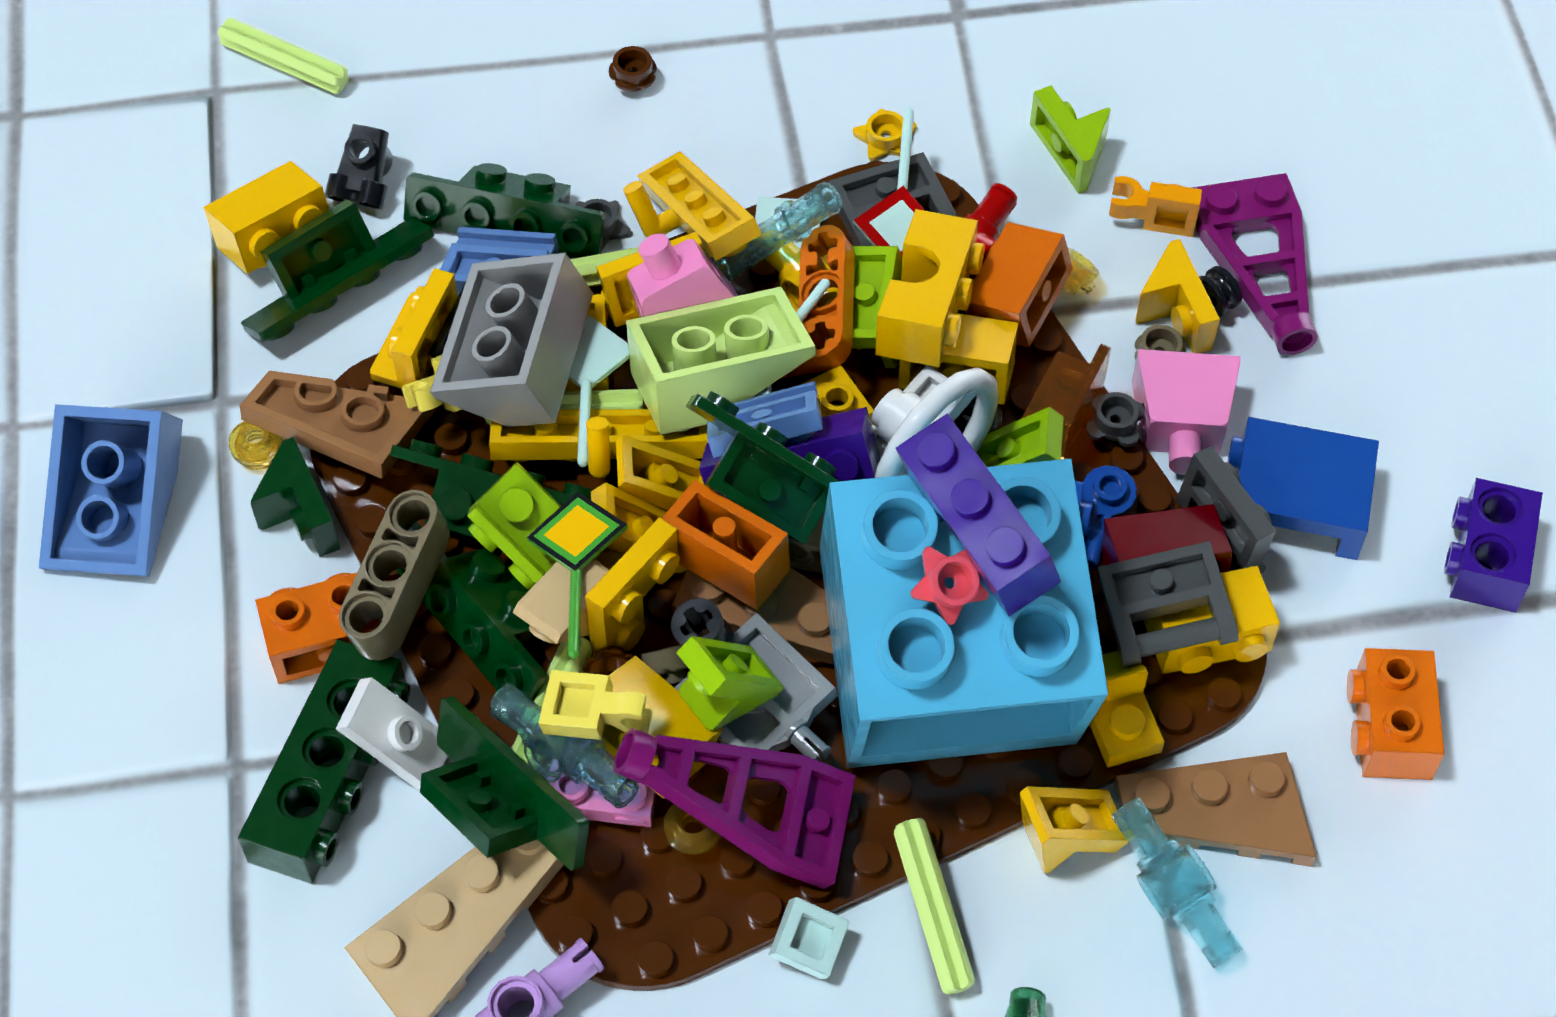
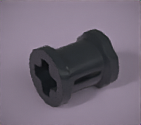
M693 598L682 603L676 609L671 619L673 636L682 646L691 636L700 637L699 633L706 628L709 633L702 638L730 643L736 642V635L732 626L723 619L720 609L707 599Z

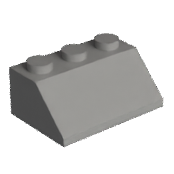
M566 253L472 263L430 390L435 399L507 427L556 422L593 296V292Z

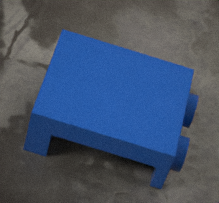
M1248 417L1243 437H1232L1227 462L1236 469L1241 485L1255 504L1261 505L1268 512L1273 526L1338 538L1335 556L1358 560L1368 533L1379 441Z

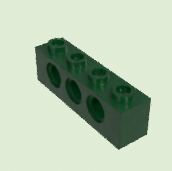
M337 639L238 836L248 863L313 884L320 867H327L331 863L338 847L339 834L337 832L345 815H353L359 806L363 793L362 780L369 765L376 766L379 763L376 758L336 730V727L360 679L372 677L406 704L408 703L410 685L406 683L401 659L389 657L379 661L369 660L360 655L353 644ZM334 756L342 758L333 766H319L326 758ZM303 807H318L310 816L304 818L294 817V814Z

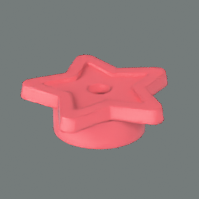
M925 547L922 551L925 576L910 591V596L916 600L934 603L941 618L948 625H953L964 604L986 600L988 592L980 584L978 571L965 550L953 556H946L932 547ZM946 577H950L954 582L951 589L944 585Z

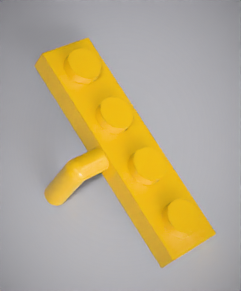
M681 151L638 174L639 181L631 182L623 189L646 238L654 234H667L681 226L688 234L697 232L703 243L704 250L717 261L722 257H730L740 253L747 247L750 241L762 235L755 218ZM650 198H652L664 210V212L657 215Z
M580 409L559 410L556 422L548 424L507 427L491 421L489 439L490 460H510L513 462L566 460L577 462ZM591 409L590 419L586 422L588 470L594 478L598 479L604 478L609 474L611 459H617L616 439L621 435L692 459H702L706 444L708 443L707 424L693 427L683 432H671L660 435L648 409Z

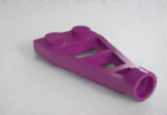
M1287 173L1192 187L1202 189L1195 225L1201 241L1218 265L1228 270L1234 276L1241 288L1244 301L1269 336L1274 339L1277 350L1285 355H1294L1311 348L1316 343L1318 334L1309 314L1302 211ZM1273 228L1278 234L1279 251L1248 257L1233 240L1232 234ZM1285 272L1290 288L1289 293L1265 296L1254 278L1255 276Z
M631 728L625 734L616 753L613 768L615 774L647 785L771 870L821 889H826L835 883L855 775L800 754L657 735L655 737ZM655 755H658L657 766L651 765ZM693 762L721 767L728 771L729 774L722 803H717L705 797L689 786L688 781ZM758 779L778 782L787 790L779 831L774 832L766 829L744 812L742 802L748 780Z

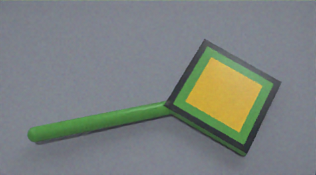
M579 492L573 495L526 537L528 542L571 571L568 657L570 659L578 658L580 652L582 569L628 529V525Z

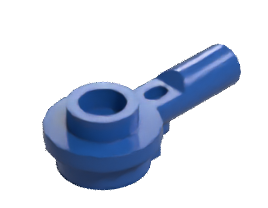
M1105 465L1095 468L1087 474L1083 481L1085 482L1083 502L1093 503L1088 536H1084L1089 570H1096L1100 564L1103 553L1104 519L1123 516L1131 510L1136 500L1137 487L1134 479L1125 470L1116 466Z

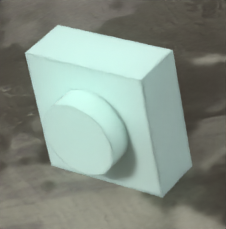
M794 897L788 901L768 956L821 980L829 978L850 921L805 900Z

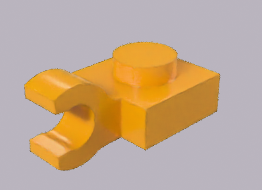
M1115 177L1112 195L1124 196L1128 199L1111 198L1109 210L1111 217L1117 219L1144 220L1142 228L1144 230L1193 237L1202 189L1184 187L1178 184L1151 182L1150 190L1147 191L1142 188L1138 181L1131 177Z

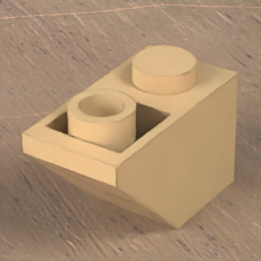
M608 547L582 569L580 637L589 635L585 601L586 594L621 558L620 555ZM556 562L521 598L513 611V614L530 625L529 630L534 636L553 644L568 641L571 571L559 562Z

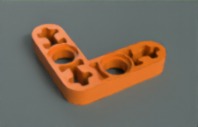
M822 225L808 233L802 241L800 249L798 309L822 279H828L830 281L829 288H838V293L830 304L814 306L802 322L815 344L816 355L780 379L831 370L844 363L851 353L853 345L855 254L853 246L847 237L836 226ZM827 255V264L831 269L827 270L820 257ZM828 336H832V337H833V338H830V339L826 340V342H825V337H828ZM825 343V348L818 350L817 347H820Z

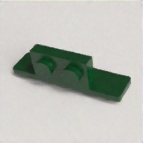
M493 163L474 165L459 181L415 172L406 178L404 221L412 218L430 225L433 229L457 233L459 227L555 233L560 248L558 253H566L571 258L601 254L605 214L602 211L569 205L571 185L555 182V178L550 175L532 173L524 176L509 173L504 166Z
M346 199L260 251L283 296L244 319L241 324L246 333L261 341L280 339L294 329L295 322L308 314L320 313L331 308L338 301L337 296L352 287L367 285L380 276V270L395 260H406L419 253L423 248L422 244L433 238L434 233L430 225L410 218L373 240L356 204Z
M712 391L709 392L706 398L699 394L691 396L686 404L688 409L733 436L704 485L787 532L788 537L799 544H805L825 511L829 483L840 482L833 477L837 468L811 452H807L804 458L798 456L784 447L789 440L785 435L762 422H758L755 428L735 417L740 409L726 398Z
M411 439L409 448L392 445L390 456L439 469L432 495L433 500L446 520L450 531L474 537L468 530L474 522L467 514L469 508L503 476L502 474L492 472L495 462L466 453L462 454L460 463L441 458L444 447L416 439ZM527 471L559 504L563 505L577 492L591 500V491L594 489L566 482L564 491H558L544 487L546 476Z
M415 522L409 531L419 530L422 526ZM486 548L450 557H447L444 553L422 602L517 715L528 712L546 679V673L524 647V645L540 641L541 639L530 632V625L513 614L516 604L528 590L513 576L508 566L495 551L490 552ZM401 568L396 571L402 576L406 569Z
M454 696L442 699L440 703L437 745L454 762L421 773L420 794L487 858L538 840L569 870L572 871L582 867L589 835V822L584 814L565 799L543 776L531 768L508 744H505Z

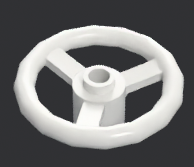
M980 368L960 371L934 387L923 399L912 391L905 393L899 388L888 392L876 406L871 418L872 424L878 428V435L888 442L878 463L875 478L903 475L906 469L895 448L947 413L954 420L975 396L977 399L974 410L963 435L977 453L993 423L999 401L997 381L994 376Z

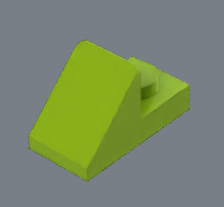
M1052 85L1034 91L1030 126L1079 194L1088 190L1106 141L1111 109L1110 107L1104 108L1077 119L1071 104L1068 101L1063 102Z
M1051 407L1040 410L988 433L977 455L986 467L1061 460L1064 417Z
M691 636L676 652L690 669L687 673L688 678L678 690L679 694L706 729L710 731L723 727L778 696L785 688L755 650L748 645Z

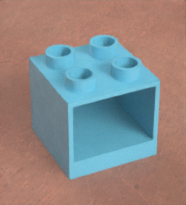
M1071 459L987 467L1051 555L1061 582L1008 617L979 576L980 584L988 592V598L983 601L964 604L953 625H948L941 618L934 603L916 600L910 596V591L925 576L922 560V551L925 547H932L946 556H953L963 551L964 548L947 523L940 521L932 505L923 497L909 475L829 483L819 547L847 768L1078 743L1108 696ZM946 577L944 585L951 589L954 582L950 577Z

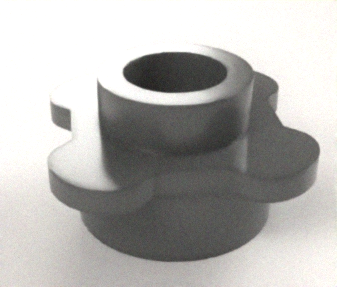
M1111 392L1096 396L1091 405L1094 411L1093 420L1089 421L1086 425L1087 435L1096 441L1104 438L1109 441H1118L1124 447L1135 445L1140 436L1136 430L1137 423L1143 419L1145 414L1142 404L1121 392ZM1110 419H1116V420H1119L1120 422H1119V423H1113V422H1111Z

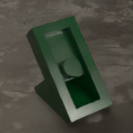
M294 437L283 440L251 499V508L258 529L265 530L292 519L300 540L304 541L311 538L319 557L340 550L333 520Z

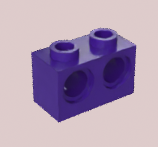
M1476 478L1468 498L1458 497L1453 512L1451 528L1460 530L1458 543H1450L1444 565V574L1453 576L1450 598L1517 612L1530 585L1543 492ZM1481 564L1488 565V566H1490L1491 568H1493L1494 570L1485 568V567L1482 566Z

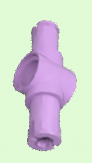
M579 938L575 941L574 945L539 973L533 969L524 977L511 976L499 981L490 992L487 1000L488 1006L475 1015V1017H506L509 1008L521 1001H528L534 1004L533 1011L529 1017H553L564 1008L561 1002L596 973L604 970V966L592 950H588L589 946L586 942Z

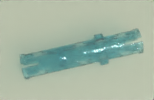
M821 182L796 201L787 200L778 205L774 215L758 225L762 235L750 241L743 251L730 257H722L717 261L713 257L710 259L728 281L732 282L735 277L766 259L788 243H798L808 238L813 227L841 211L840 208L843 205L842 198L833 185L828 182Z

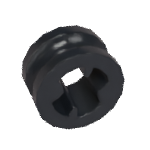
M1214 266L1206 272L1205 276H1199L1219 318L1224 316L1228 309H1234L1241 304L1243 298L1241 288L1228 270L1221 266Z

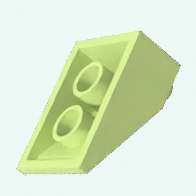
M782 287L626 320L631 374L660 435L671 432H683L693 427L707 424L708 420L686 407L691 396L699 394L706 398L709 392L712 391L732 403L746 400L816 355L815 344Z

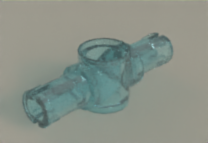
M512 684L503 686L495 693L490 703V706L493 707L490 710L491 716L520 735L528 764L548 782L555 783L566 776L575 784L584 783L615 808H623L634 799L639 789L638 782L614 773L615 760L606 753L603 736L601 740L543 734L538 724L542 706H539L525 696L523 692Z
M1140 797L1131 800L1112 814V819L1140 859L1136 864L1141 873L1136 875L1137 880L1159 915L1165 921L1172 918L1176 925L1184 924L1213 968L1218 967L1238 954L1243 947L1213 905L1217 898L1212 891L1217 889V886L1197 852L1188 843L1180 846L1175 838L1169 840Z

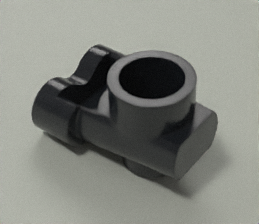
M358 124L352 125L337 172L329 174L325 190L326 198L339 202L347 199L365 207L383 209L388 186L382 184L383 176L389 172L393 161L392 153L387 146L389 138L387 131ZM366 147H369L367 155L359 158L360 153Z

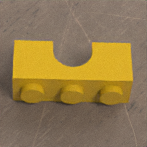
M915 209L903 242L901 281L890 279L877 314L875 355L940 367L946 346L955 347L957 344L961 326V315L957 314L958 310L967 311L970 304L973 279H970L969 276L970 274L979 275L982 267L985 244L976 242L978 220Z

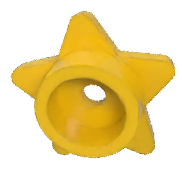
M879 109L869 117L866 125L852 129L854 137L868 145V159L870 161H875L887 154L900 157L903 117L900 114ZM913 122L912 134L916 130L917 125L915 122ZM888 134L890 137H882V135Z

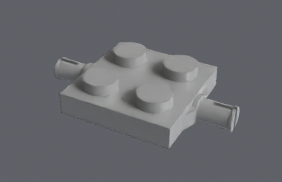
M756 613L735 632V643L751 646L785 688L778 696L724 725L718 740L722 744L779 751L793 744L803 755L822 762L820 755L823 759H826L831 752V748L814 734L809 727L813 719L838 696L836 688ZM707 629L702 630L699 633L700 637H704L709 631ZM687 676L686 678H684V679L675 687L676 690H679L680 686L685 682V680L688 678V676Z

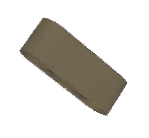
M405 491L392 500L340 609L339 621L341 628L360 655L369 660L379 661L387 659L399 650L449 543V526L431 495L424 491ZM429 519L421 529L409 531L415 522ZM401 568L406 569L397 580L385 581L393 571ZM375 619H382L378 628L372 632L362 633V629L367 623Z

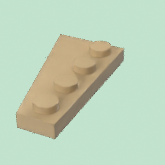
M538 840L489 858L474 847L344 948L396 1017H435L447 1001L453 1002L466 986L467 981L465 979L487 952L489 954L493 953L506 937L505 929L522 909H528L564 864Z

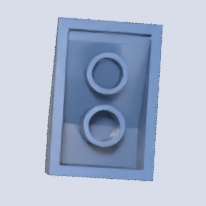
M55 404L39 569L150 576L178 474L183 419L155 410Z

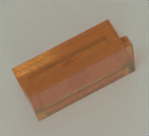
M1100 344L1091 363L1057 351L1022 417L1025 418L1047 407H1051L1064 417L1061 459L1066 458L1092 408L1093 399L1099 395L1105 383L1111 347Z

